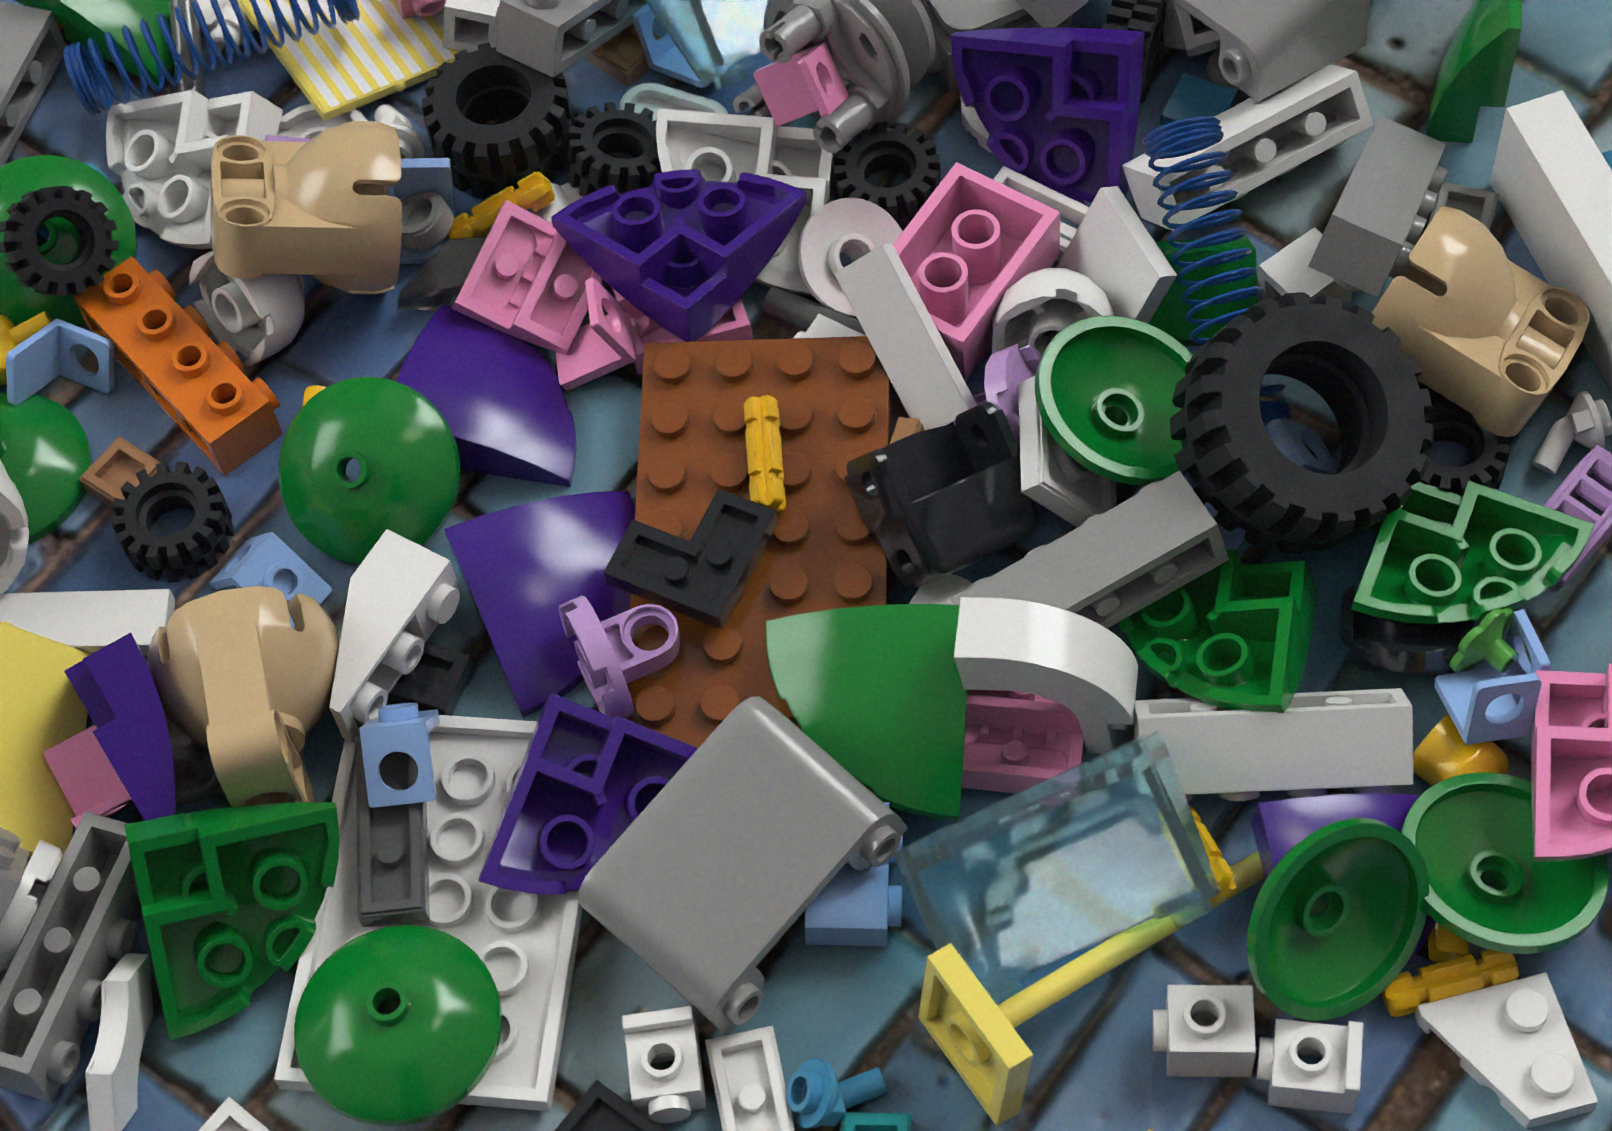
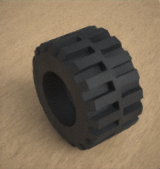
M490 42L477 45L478 50L471 53L464 49L454 55L455 62L452 64L444 62L436 69L438 78L429 79L425 87L427 97L422 98V111L434 157L450 159L453 186L462 192L471 188L474 197L486 199L489 194H497L511 185L515 190L518 189V181L533 172H541L552 182L555 180L554 170H565L570 127L574 126V119L562 72L552 78L497 52L496 47L490 46ZM506 116L515 117L514 119L502 124L484 125L485 123L496 118Z

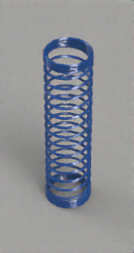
M193 0L192 8L208 47L210 68L204 62L192 40L180 7L175 6L174 12L190 50L193 74L187 69L176 50L165 17L162 13L158 12L157 20L172 53L176 81L163 65L149 26L141 18L139 25L155 60L159 87H157L146 72L128 26L123 25L124 39L139 70L142 93L135 88L129 79L117 44L112 34L106 31V44L122 77L124 99L118 95L110 83L103 58L92 38L89 37L87 40L90 53L79 42H76V45L71 43L70 47L66 45L63 51L64 61L71 83L81 104L89 114L95 116L96 113L101 114V111L106 112V110H110L113 104V97L118 102L126 105L130 98V90L135 96L144 98L147 93V83L153 90L161 92L164 87V77L171 84L178 86L181 81V70L187 77L195 80L199 73L198 63L205 71L213 74L216 67L215 56L223 65L230 67L233 62L232 49L239 58L247 61L250 56L249 41L257 52L265 55L267 50L266 34L275 46L282 49L285 42L283 27L292 40L299 42L302 37L300 20L310 34L317 36L319 31L317 13L326 27L334 30L336 25L334 7L344 24L348 25L349 21L353 23L354 19L359 21L360 13L356 0H327L331 19L330 23L318 1L308 0L313 20L312 28L297 0H289L296 27L295 35L282 14L277 1L270 0L279 34L278 42L268 27L257 1L250 0L260 31L261 49L241 14L237 0H229L241 30L245 48L244 55L225 24L218 1L210 0L223 33L227 50V62L209 33L198 2Z
M1213 116L1192 117L1160 126L1146 134L1142 142L1145 144V155L1151 157L1148 167L1156 172H1160L1154 178L1153 186L1165 192L1159 197L1157 205L1170 210L1163 217L1162 224L1175 230L1169 234L1166 243L1175 248H1180L1173 254L1171 262L1179 267H1185L1176 276V282L1183 286H1190L1182 293L1180 300L1194 306L1187 312L1185 320L1192 324L1200 325L1190 334V339L1199 344H1206V341L1210 338H1197L1196 335L1216 324L1229 323L1248 308L1213 319L1191 318L1194 313L1210 305L1224 304L1253 297L1262 290L1260 287L1253 286L1234 290L1207 300L1186 299L1190 293L1204 286L1238 281L1253 276L1257 271L1254 267H1246L1221 273L1201 281L1182 280L1185 274L1198 267L1233 262L1249 256L1252 252L1250 248H1238L1221 252L1196 262L1177 260L1181 254L1192 248H1203L1228 243L1244 237L1248 232L1245 229L1238 228L1218 232L1191 243L1173 242V238L1185 230L1227 223L1239 218L1243 213L1239 209H1231L1212 213L1185 224L1168 222L1171 216L1180 211L1219 205L1235 199L1239 193L1235 190H1223L1194 198L1180 205L1163 203L1166 197L1175 192L1211 187L1224 183L1233 176L1234 173L1225 170L1197 176L1175 186L1159 184V180L1169 173L1207 168L1227 159L1228 153L1218 151L1198 155L1170 167L1154 165L1157 159L1188 155L1220 142L1224 137V132L1221 131V121ZM1212 159V160H1209V161H1206V162L1193 164V163H1196V162H1199V161ZM1275 384L1260 388L1259 397L1284 390L1285 385ZM1285 400L1260 402V412L1264 426L1273 419L1287 418L1290 420L1293 416L1289 413L1291 411L1288 407L1290 403Z

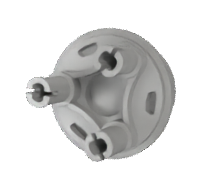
M920 0L768 1L764 16V30L759 36V44L764 55L772 63L779 61V63L784 64L791 60L792 56L796 53L825 41L849 94V97L830 115L821 117L819 111L810 113L818 119L813 134L817 143L824 150L830 153H837L863 130H869L871 134L876 133V123L887 122V128L890 127L904 112L908 103L910 89L922 81L931 70L935 58V37L931 21ZM757 83L734 98L733 107L736 113L741 112L750 105V110L744 115L771 116Z

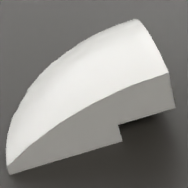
M188 90L128 102L126 105H112L108 111L106 124L107 164L109 169L121 178L124 189L122 197L126 201L134 221L144 228L151 229L160 236V239L170 244L194 249L212 248L210 218L211 161L215 143L221 138L233 135L251 136L261 141H265L266 135L277 136L283 110L254 91L208 99L195 90Z
M657 109V151L662 172L698 169L705 181L737 183L740 174L746 172L787 183L807 192V203L773 257L754 281L770 288L776 286L795 294L814 297L807 288L800 272L798 244L804 225L812 214L822 206L832 202L835 183L833 166H835L834 157L836 153L824 150L817 143L813 134L814 129L777 126L774 117Z

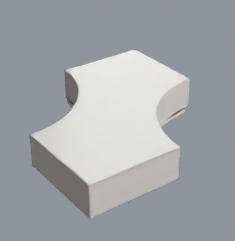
M126 953L101 983L99 1033L93 1057L85 1071L90 1131H122L138 1109L137 1087L140 1056L148 1026L154 1017L149 954Z

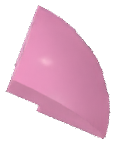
M1612 664L1608 665L1606 674L1536 670L1535 673L1540 678L1542 685L1531 726L1534 861H1566L1612 852Z

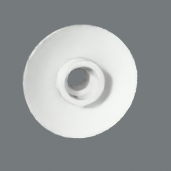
M859 198L834 200L815 211L804 225L798 244L800 272L812 295L823 306L849 317L857 318L834 273L844 268L840 262L839 254L845 253L849 256L851 262H854L883 244L889 242L894 244L903 232L898 223L880 206Z

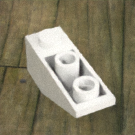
M386 529L357 568L349 583L329 708L342 737L352 743L355 741V736H359L360 727L370 719L379 717L378 708L386 706L389 692L402 674H409L417 666L422 657L425 642L438 624H444L452 617L460 600L461 590L451 560Z

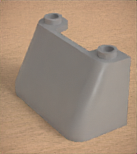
M1171 0L1220 35L1218 63L1222 75L1230 84L1236 85L1257 102L1363 48L1367 42L1370 0Z
M759 696L750 697L741 702L727 715L592 867L581 884L578 901L608 931L725 1035H728L736 1025H741L751 1019L763 1002L764 994L762 989L764 977L756 968L757 964L846 863L859 871L871 866L879 867L885 864L898 849L901 836L908 827L895 812L765 699Z

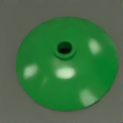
M55 155L29 156L0 167V225L1 221L8 220L10 214L6 211L12 203L20 202L22 195L45 187L72 186L74 190H85L93 194L91 199L94 202L102 201L108 208V211L104 213L108 220L114 219L117 230L111 231L112 239L119 240V249L111 253L110 259L116 261L113 268L131 256L136 260L137 233L131 211L116 187L100 172L77 160ZM60 217L51 218L43 223L41 227L49 229L50 237L44 245L37 246L40 254L47 261L55 265H64L72 261L79 252L81 242L76 227L70 221ZM0 232V242H4V232ZM0 253L1 315L8 317L15 326L44 311L50 315L52 320L57 318L77 327L86 324L73 297L76 294L67 296L43 295L36 293L35 289L31 287H24L16 281L19 278L15 272H8L4 263L8 261L6 253ZM104 271V273L101 276L105 275L109 271Z
M1097 316L1077 321L1064 328L1052 339L1039 360L1035 375V397L1042 420L1062 449L1074 460L1094 473L1130 485L1147 486L1150 483L1162 481L1179 471L1174 455L1182 450L1181 440H1173L1170 437V418L1182 408L1175 407L1172 398L1177 382L1186 376L1184 367L1193 354L1171 335L1136 319L1119 316Z
M377 377L351 378L321 390L309 399L296 414L288 427L280 450L279 485L284 505L292 522L312 545L336 559L361 564L386 529L422 547L440 531L452 511L460 482L459 453L454 435L446 419L438 408L423 394L410 386L390 379ZM354 458L359 462L361 472L359 477L352 482L347 477L346 466Z
M7 392L0 393V459L10 480L16 485L28 516L29 545L58 528L80 504L86 491L78 479L93 464L92 450L85 431L77 418L61 404L47 397L33 394L18 405H13L7 401Z
M1486 772L1454 776L1426 790L1412 805L1403 823L1401 833L1414 843L1426 865L1429 878V896L1424 897L1425 911L1448 931L1475 945L1513 954L1541 953L1557 949L1577 939L1590 927L1606 898L1609 874L1605 854L1566 861H1534L1531 781L1511 775Z
M1352 818L1337 821L1316 830L1292 847L1280 859L1266 878L1256 898L1247 935V956L1251 975L1256 986L1268 1001L1283 1012L1296 1018L1312 1021L1328 1020L1349 1014L1361 1008L1391 984L1414 952L1427 917L1424 897L1429 896V878L1422 855L1414 843L1403 833L1384 822L1368 818Z
M400 925L380 928L360 935L338 948L324 960L308 981L300 998L295 1016L294 1041L297 1058L302 1071L315 1092L339 1113L359 1122L372 1125L402 1126L418 1123L440 1115L455 1106L483 1079L491 1066L500 1042L502 1031L501 1001L492 975L484 962L469 946L448 933L424 926ZM391 998L400 1000V1005L394 1012L390 1014L378 1013L380 1005L385 1000Z

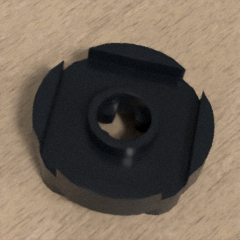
M1355 584L1346 590L1341 600L1338 631L1342 641L1350 649V662L1355 667L1368 672L1386 669L1401 673H1422L1431 678L1455 672L1449 666L1450 661L1458 652L1459 643L1473 629L1474 620L1438 624H1409L1379 618L1352 610L1351 607L1356 596Z

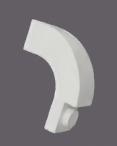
M961 597L954 660L964 690L1018 691L1054 700L1067 707L1078 718L1087 753L1114 754L1116 730H1126L1127 725H1133L1138 663L1131 649L1124 641L1102 625L1061 608L1006 598Z

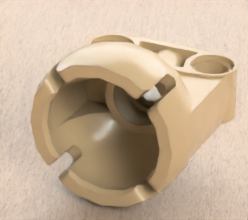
M351 121L328 128L309 142L261 141L260 139L244 135L227 136L218 140L214 145L211 161L210 206L212 250L218 270L225 275L240 279L257 278L265 274L312 275L326 286L349 294L375 295L395 289L399 277L401 256L402 204L401 200L397 197L389 196V186H395L401 178V156L397 129L378 121Z
M1441 206L1409 254V264L1403 276H1397L1392 280L1372 311V314L1375 316L1372 324L1381 331L1389 326L1402 340L1397 347L1406 359L1413 356L1422 374L1416 377L1418 384H1425L1470 412L1478 424L1487 431L1498 436H1515L1532 418L1564 374L1583 340L1589 324L1590 312L1584 301L1573 292L1565 288L1551 286L1508 260L1503 246L1482 222L1462 210Z
M262 586L217 591L189 601L175 610L168 620L167 627L159 626L152 636L148 652L150 671L166 718L199 746L209 750L215 774L232 807L257 804L316 802L310 778L306 771L303 747L305 746V735L319 721L329 706L339 650V638L337 628L328 613L312 597L297 593L287 603L283 592L279 589ZM289 614L294 623V629L291 625Z

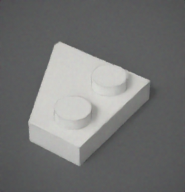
M1547 973L1417 1006L1415 1019L1418 1026L1427 1035L1433 1031L1461 1058L1459 1065L1479 1085L1492 1089L1499 1097L1500 1105L1525 1129L1594 1111L1598 1103L1597 1097Z

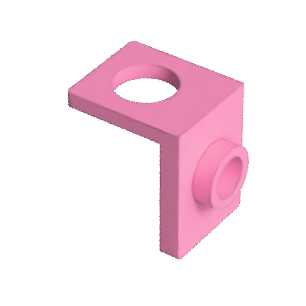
M825 41L796 53L787 63L783 64L776 61L757 69L753 73L777 126L815 111H819L821 117L830 115L849 97Z
M594 277L585 280L590 323L579 327L566 354L556 352L559 385L566 391L636 361L630 313ZM602 306L605 308L608 315H604Z
M96 725L43 752V756L76 816L70 819L75 829H77L85 811L109 818L135 804L93 733L97 729Z

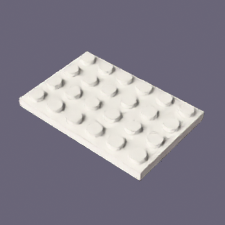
M439 715L440 723L429 733L436 788V799L427 802L430 920L362 927L358 919L356 740L352 743L344 739L332 802H335L337 807L339 824V859L333 888L327 887L323 902L315 917L316 932L299 957L274 1077L275 1082L280 1089L315 1092L302 1071L297 1058L294 1025L302 993L308 981L324 960L345 943L367 932L400 925L424 926L448 933L469 946L488 968L501 1001L502 1031L496 1055L483 1079L457 1104L551 1112L583 907L578 901L579 891H569L563 895L527 894L501 889L478 881L537 721ZM395 998L385 1000L380 1005L378 1013L390 1014L399 1007L400 1000Z

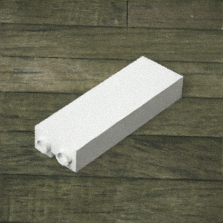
M1561 90L1506 108L1490 185L1495 193H1499L1500 202L1548 284L1573 292L1587 305L1590 312V320L1582 342L1612 392V170L1564 91Z

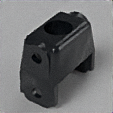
M984 402L959 413L955 418L956 425L936 427L909 435L847 463L848 474L844 479L863 523L888 558L896 576L903 584L910 588H918L935 579L954 573L1029 538L1036 531L1038 518L1032 498L1021 492L1020 448L1003 409L997 411L996 407L990 402ZM980 427L986 434L987 442L981 436Z

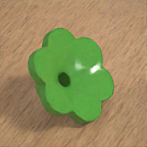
M1497 607L1489 612L1479 626L1470 630L1459 643L1458 652L1451 659L1449 666L1456 673L1463 669L1469 671L1481 660L1485 659L1499 673L1506 672L1519 657V653L1503 640L1514 611L1510 608L1501 610Z

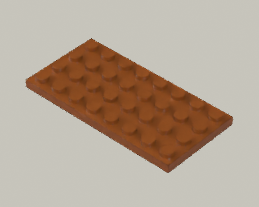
M867 336L644 343L635 520L690 541L718 489L750 500V475H748L746 423L744 420L743 404L752 396L770 395L777 400L786 507L777 514L779 523L723 629L664 607L670 610L677 620L681 642L679 653L674 661L663 669L627 684L634 706V716L627 718V720L699 748L736 706L750 697L759 696L785 715L801 730L784 699L779 700L774 689L766 654V621L837 608L888 605V558L863 523L844 479L848 474L846 466L849 461L890 444L891 381ZM631 593L630 609L645 604L659 605ZM648 624L636 630L632 637V642L642 650H656L665 644L669 633L659 625ZM865 786L867 789H869V790L874 794L873 789H871V788Z

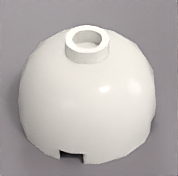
M213 251L193 261L189 273L190 285L199 281L203 297L193 304L196 311L209 327L211 334L208 336L216 345L222 341L227 342L235 352L238 350L247 358L243 365L252 366L279 352L293 341L304 320V281L301 274H265L251 279L233 278L218 270Z
M1044 268L1028 273L1006 290L998 305L993 319L992 353L1018 344V349L1030 345L1043 355L1052 339L1064 328L1090 317L1114 316L1113 308L1105 292L1084 274L1067 268Z

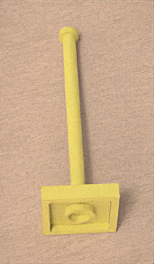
M1258 850L1230 866L1234 872L1232 880L1236 885V890L1230 898L1220 897L1215 903H1209L1200 897L1196 888H1193L996 1005L951 943L927 956L918 1018L996 1126L1020 1113L1033 1053L1014 1028L1264 879L1265 876Z

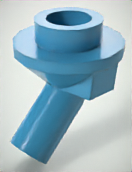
M821 1058L807 1059L791 1076L787 1086L786 1099L795 1122L803 1128L813 1129L819 1126H836L845 1115L846 1109L888 1093L879 1067L838 1082L829 1062Z

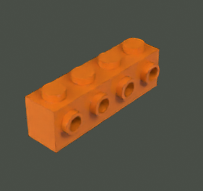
M131 256L103 275L104 280L99 285L90 286L87 288V292L73 296L89 330L110 339L114 343V357L223 476L229 474L283 435L274 413L280 407V404L268 385L259 377L251 382L243 374L245 367L232 347L225 341L216 345L208 337L211 332L204 319L191 305L182 309L174 301L177 299L175 291L157 269L148 273Z

